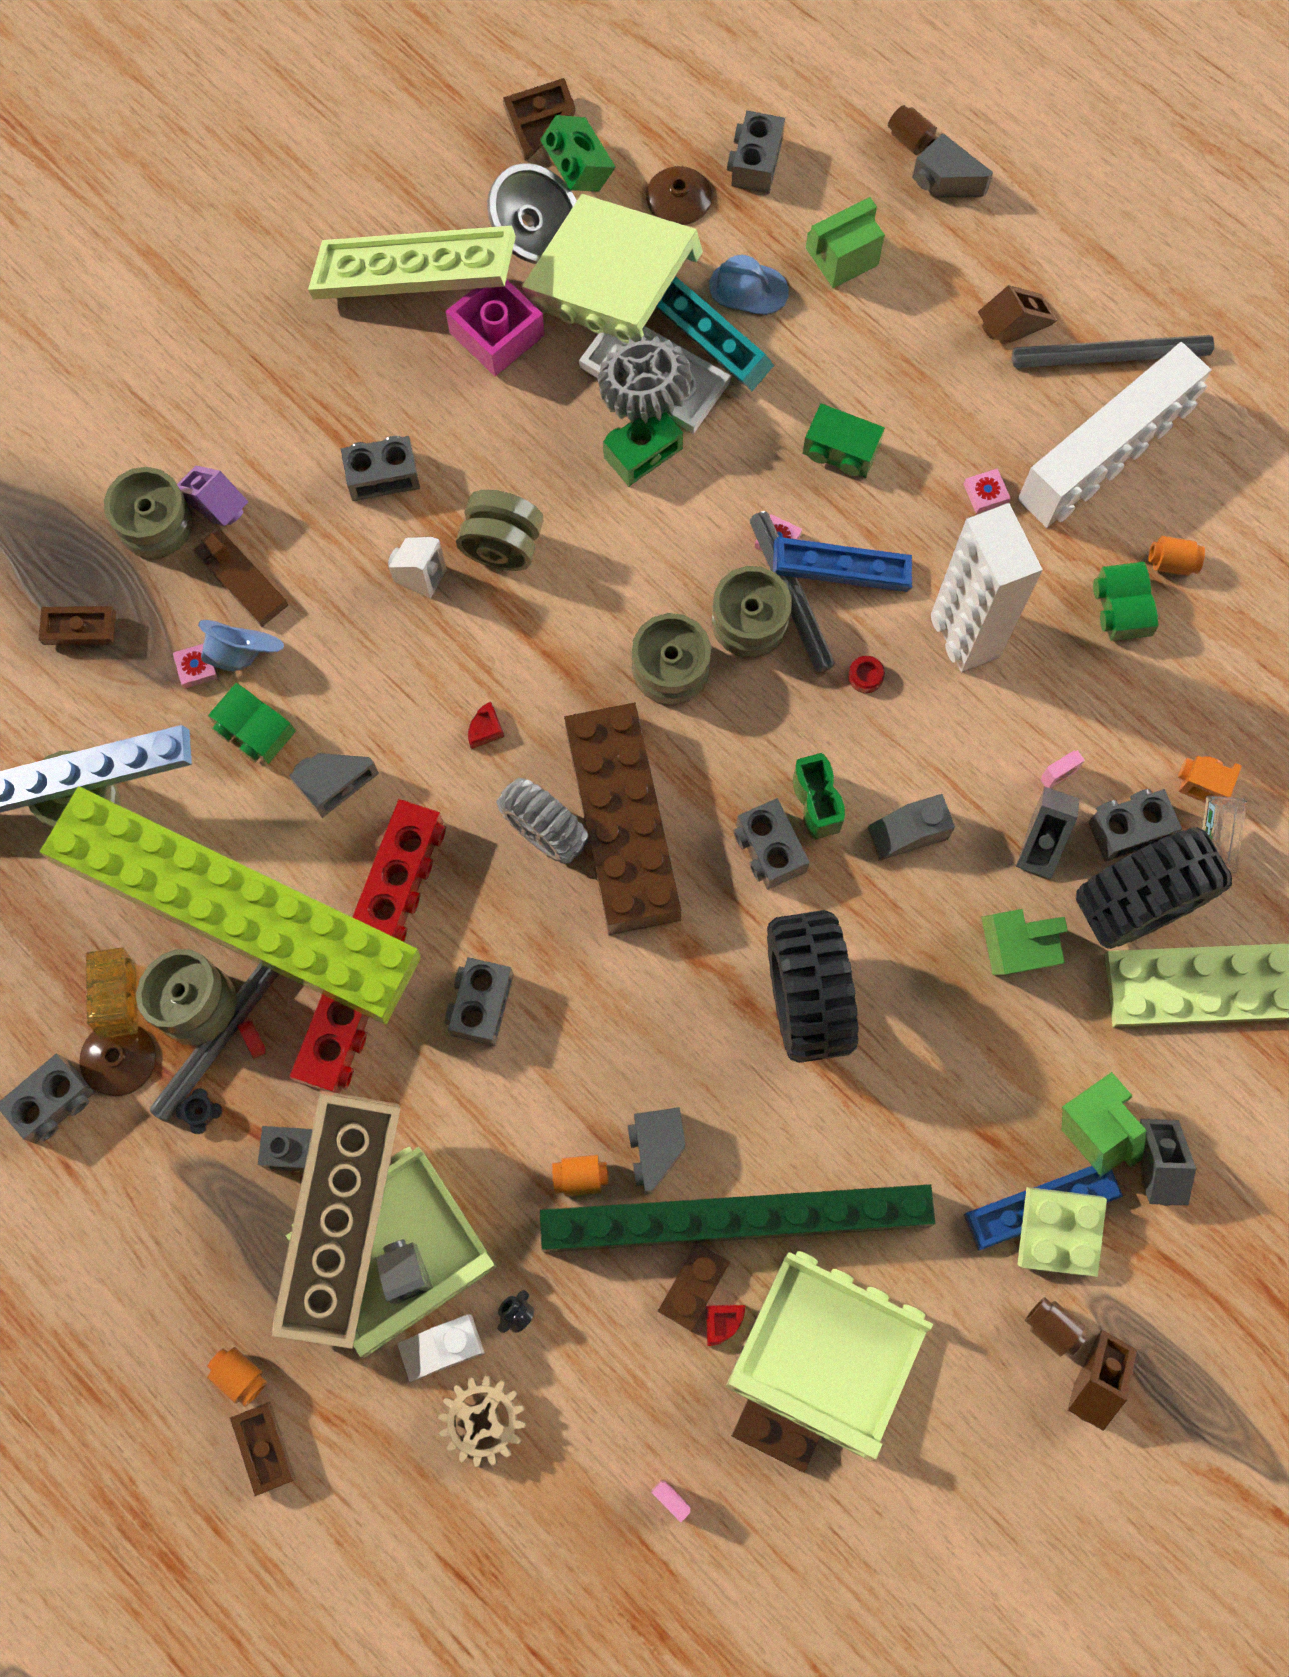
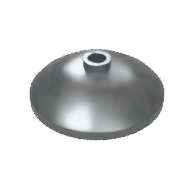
M517 164L507 168L493 182L488 194L487 211L491 227H513L516 237L512 254L526 262L537 264L577 201L567 184L552 171L535 164ZM522 219L527 222L528 226L523 223Z

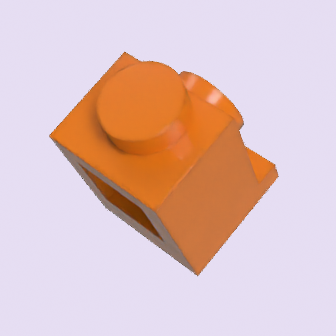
M1197 756L1194 760L1186 758L1178 774V778L1183 780L1178 792L1204 803L1208 799L1220 809L1230 799L1242 765L1235 763L1231 768L1223 766L1220 760L1209 756Z

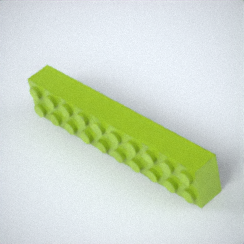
M80 786L75 790L40 850V853L52 864L387 1025L421 959L417 948Z

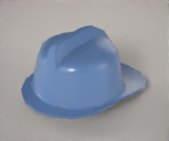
M736 255L729 258L713 272L709 281L710 293L713 299L720 305L754 314L767 315L775 313L785 305L789 297V287L785 278L778 271L760 265L753 257L747 255Z
M202 620L198 625L205 633L201 653L202 661L223 670H242L252 664L259 652H278L284 648V643L280 639L264 632L231 627L211 620Z

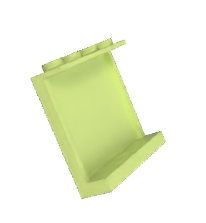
M581 194L527 277L522 288L526 298L543 314L547 313L559 317L562 321L569 324L576 323L588 327L595 333L603 332L615 336L624 343H629V339L638 342L641 341L644 335L642 328L685 259L697 262L703 250L697 229Z
M407 1147L390 1159L393 1164L388 1168L353 1343L360 1357L369 1356L497 1268L425 1153L419 1147L413 1151L411 1147ZM291 1232L286 1235L288 1241H290ZM405 1239L406 1244L412 1242L417 1244L433 1288L418 1296L395 1304L386 1301L376 1257L385 1254L383 1247Z
M797 1251L794 1255L788 1252L725 1388L868 1461L876 1460L882 1447L880 1441L925 1334L931 1330L933 1324L924 1320L925 1314L912 1306L903 1305V1308H900L888 1302L890 1297L876 1288L868 1287L867 1290H864L852 1284L854 1279L840 1270L832 1269L830 1273L818 1267V1260L806 1253Z

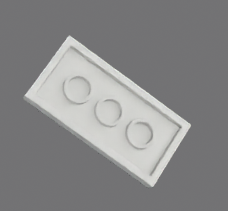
M645 326L642 328L644 336L648 341H652L656 336L661 340V343L668 340ZM603 332L599 333L580 358L579 368L599 378L601 362L606 361L607 352L616 353L617 344L626 346L628 343L622 342L615 336ZM680 347L683 355H686L689 361L692 381L689 396L684 397L683 406H674L673 415H668L677 425L694 434L729 385L731 375ZM665 372L663 376L668 378L669 373ZM623 381L621 386L624 387L627 382Z

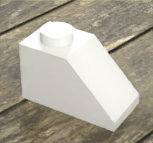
M434 537L405 538L401 547H396L393 550L388 561L393 582L430 599L447 570L440 541Z
M468 1314L428 1329L397 1344L409 1382L485 1354L473 1316Z

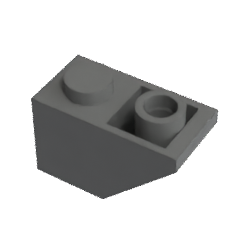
M680 1107L634 1114L635 1124L628 1125L631 1148L638 1147L640 1162L633 1163L636 1187L644 1186L645 1195L654 1193L685 1150Z

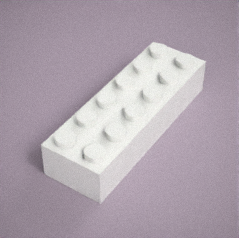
M1180 342L1032 466L1018 501L1046 528L1056 520L1060 523L1063 522L1074 511V504L1081 498L1084 501L1089 500L1100 488V482L1105 478L1109 481L1115 478L1125 465L1123 463L1130 457L1133 460L1137 459L1148 448L1149 444L1147 442L1154 436L1160 439L1171 429L1174 419L1178 416L1183 419L1192 412L1197 405L1195 400L1207 388L1204 382L1211 369L1186 345Z
M1009 503L966 519L931 612L934 628L937 632L942 631L947 642L945 647L951 662H957L961 672L1001 656L1043 570Z

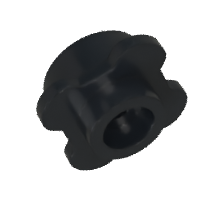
M201 1088L195 1089L192 1095L187 1097L176 1108L177 1118L187 1122L190 1125L191 1132L197 1135L203 1134L206 1131V1126L213 1119H218L222 1114L221 1105L213 1103L208 1098L207 1091ZM198 1108L202 1109L200 1115L196 1114V1109Z
M522 1290L516 1297L509 1296L501 1303L498 1309L500 1323L497 1327L501 1333H505L509 1329L514 1333H518L531 1322L534 1316V1308L527 1302L529 1298L527 1291Z

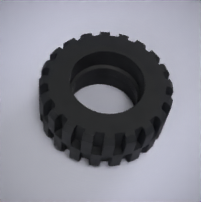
M1193 827L1160 839L1158 842L1148 845L1105 868L1077 889L1076 901L1100 945L1107 949H1112L1139 939L1146 934L1148 935L1209 903L1232 886V875L1209 834L1198 827Z
M827 910L775 917L767 926L768 959L777 1018L788 1058L797 1063L850 1055L856 1050L859 1039L858 1012L851 964L838 918L834 913Z

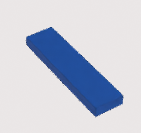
M777 537L774 541L773 572L781 576L908 592L912 588V555Z
M1093 1166L1034 1187L1102 1196L1107 1198V1202L1123 1197L1112 1169L1103 1176H1100ZM1026 1191L964 1214L978 1251L1021 1235Z

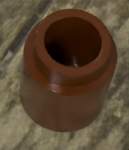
M902 105L893 113L888 122V128L892 130V136L915 155L923 152L937 139V136H935L937 127L913 107L908 108L906 105Z
M1045 1297L1034 1306L1025 1319V1322L1031 1326L1030 1331L1060 1357L1066 1352L1073 1356L1086 1340V1337L1082 1334L1085 1326L1056 1301L1051 1303Z

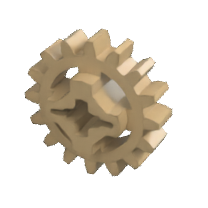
M484 1376L482 1386H478L474 1377L468 1378L467 1390H464L459 1385L453 1387L457 1395L455 1400L444 1398L443 1403L450 1410L449 1413L440 1414L438 1419L447 1422L448 1428L443 1429L439 1434L440 1437H451L452 1441L446 1448L448 1452L456 1448L461 1450L458 1461L464 1462L471 1455L473 1456L474 1467H479L483 1457H487L492 1466L497 1464L496 1453L499 1451L505 1457L511 1455V1451L507 1446L509 1442L520 1444V1437L514 1433L516 1429L526 1427L525 1422L517 1420V1414L524 1411L525 1408L524 1405H513L512 1401L518 1395L516 1391H512L507 1395L503 1392L506 1384L505 1381L501 1380L495 1387H492L490 1376ZM476 1393H488L482 1404L472 1406L464 1402L468 1397ZM501 1401L508 1412V1426L501 1422L498 1408ZM491 1404L488 1411V1420L492 1423L491 1428H483L473 1438L477 1422L472 1419L473 1415L482 1414ZM456 1416L464 1421L467 1432L464 1440H462L458 1433ZM492 1436L501 1440L492 1448L477 1449L482 1438Z

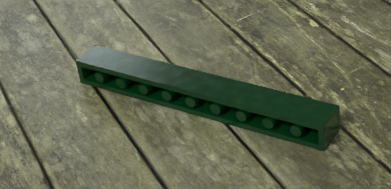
M931 1184L540 1210L541 1249L544 1253L929 1228L935 1225Z

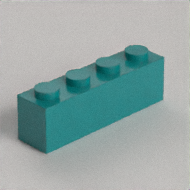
M674 277L656 308L752 392L775 365L754 343L678 277Z

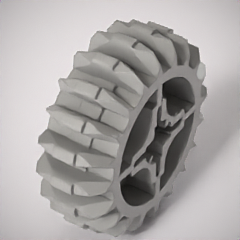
M643 335L641 341L634 342L629 339V343L626 346L617 344L616 353L607 352L606 361L601 362L600 373L598 374L600 395L610 412H616L619 419L628 416L632 423L638 418H642L647 423L650 417H656L660 421L662 414L665 412L673 415L674 406H683L684 397L689 396L692 381L689 361L686 355H683L680 346L674 347L670 339L661 343L658 336L652 341H648ZM665 372L669 373L668 378L663 376ZM623 381L627 382L624 387L621 386Z
M517 778L501 792L502 795L497 800V805L503 817L520 835L547 857L550 856L555 861L568 864L582 853L584 846L589 842L587 831L577 820V817L571 814L568 808L563 806L558 799L551 796L548 791L543 790L538 784H534L530 780Z

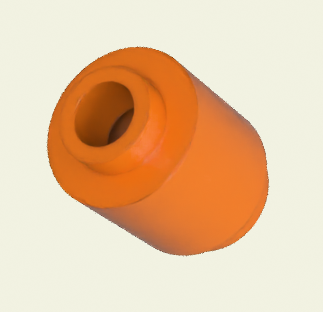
M1161 536L1157 542L1151 544L1148 560L1150 563H1153L1155 571L1189 576L1191 573L1198 574L1201 571L1205 559L1204 546L1197 545L1196 541Z
M598 1154L562 1158L561 1162L552 1163L555 1194L564 1193L565 1197L601 1194L602 1185H609L607 1161L600 1162Z
M236 1347L229 1351L222 1348L207 1365L211 1370L207 1379L235 1404L240 1402L244 1407H247L267 1384V1381L262 1377L263 1372Z

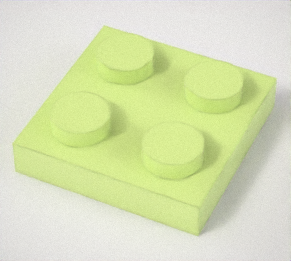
M1027 1187L1017 1265L1021 1268L1098 1277L1107 1198Z

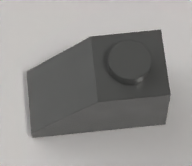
M942 133L916 158L912 178L920 188L928 190L937 198L983 197L988 192L993 172Z
M318 753L312 758L308 757L300 761L295 766L294 772L289 776L296 788L323 818L377 776L379 772L370 757Z
M1044 786L1032 815L1016 867L1049 879L1052 878L1078 818L1079 798Z
M943 794L907 804L868 825V830L880 861L948 840L955 829Z
M1140 1119V1124L1147 1130L1143 1159L1141 1160V1179L1149 1204L1189 1206L1196 1166L1179 1120Z
M405 1239L398 1240L383 1247L385 1254L376 1257L383 1292L387 1302L398 1304L433 1288L417 1244L413 1242L406 1244Z

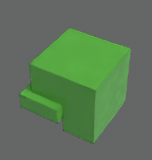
M871 197L812 225L811 231L807 234L806 249L832 288L879 265L885 234L875 221L877 206Z
M1023 909L981 916L993 975H1006L1065 963L1059 933L1068 932L1065 917L1025 923Z
M1112 1072L1062 1106L1061 1130L1100 1176H1103L1123 1161L1130 1168L1143 1159L1147 1131L1125 1107L1124 1103L1132 1098V1094Z

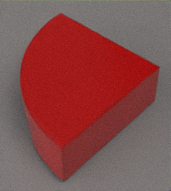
M492 702L486 703L479 708L468 729V741L471 749L505 737Z
M745 1305L706 1306L707 1346L721 1344L737 1332L744 1319Z

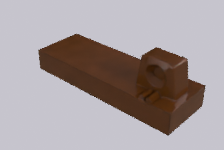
M218 529L215 533H209L201 540L202 543L193 549L196 557L261 628L289 606L286 599L221 529Z

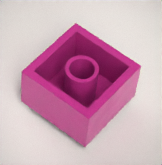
M507 279L503 287L472 289L446 310L450 334L495 377L545 336L543 313Z

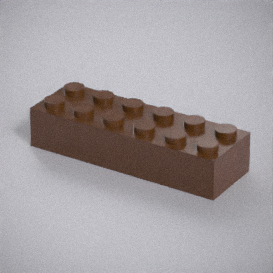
M636 702L564 716L568 744L608 934L614 935L681 921V905Z

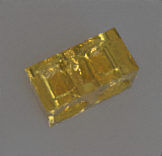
M124 947L86 952L87 1024L100 1039L138 1033L136 963Z

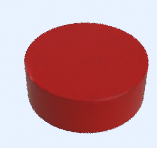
M861 656L855 659L848 673L850 685L861 693L875 692L880 688L885 677L883 664L872 656Z
M247 1020L237 1025L253 1060L266 1054V1048L253 1022Z

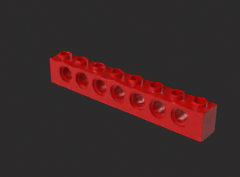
M398 799L353 913V918L402 942L405 941L408 928L404 927L409 913L414 914L419 905L421 894L417 891L422 879L427 880L432 871L434 860L430 857L435 846L440 847L445 837L446 826L443 825L444 822L440 812ZM415 838L421 841L417 850L412 852L403 850V845L409 839ZM405 872L408 874L406 882L402 885L394 886L390 884V879L395 873ZM383 906H393L395 912L391 918L387 920L377 919V912ZM322 994L290 1078L296 1083L317 1090L339 1094L341 1089L346 1090L354 1073V1068L350 1067L355 1053L360 1054L367 1040L368 1033L364 1029L369 1017L354 1010V1018L349 1024L338 1025L336 1020L339 1012L352 1008ZM330 1044H339L341 1048L339 1056L333 1061H325L323 1059L324 1049Z

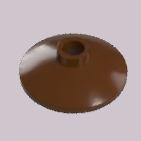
M674 166L661 170L651 179L646 191V200L650 211L655 217L687 225L696 222L706 214L711 205L712 191L709 182L700 172L689 167Z
M126 1021L109 1022L95 1029L85 1040L80 1053V1070L83 1078L94 1090L108 1096H123L139 1089L151 1076L156 1062L155 1046L149 1034L138 1025ZM113 1050H119V1059L116 1062L110 1063L108 1060L109 1053Z

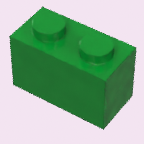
M820 403L806 434L802 454L807 455L816 463H828L838 467L848 475H859L867 478L880 448L885 427Z

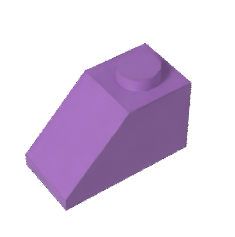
M196 465L177 484L188 504L209 521L221 526L230 525L237 521L243 514L242 508L248 503L246 498L219 470Z

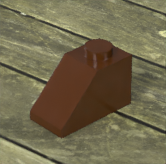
M1010 285L1005 287L978 311L984 322L982 328L987 336L993 340L1009 343L1049 327L1057 321L1042 294Z
M1101 1330L1073 1385L1068 1411L1078 1416L1081 1420L1104 1431L1127 1401L1137 1349Z

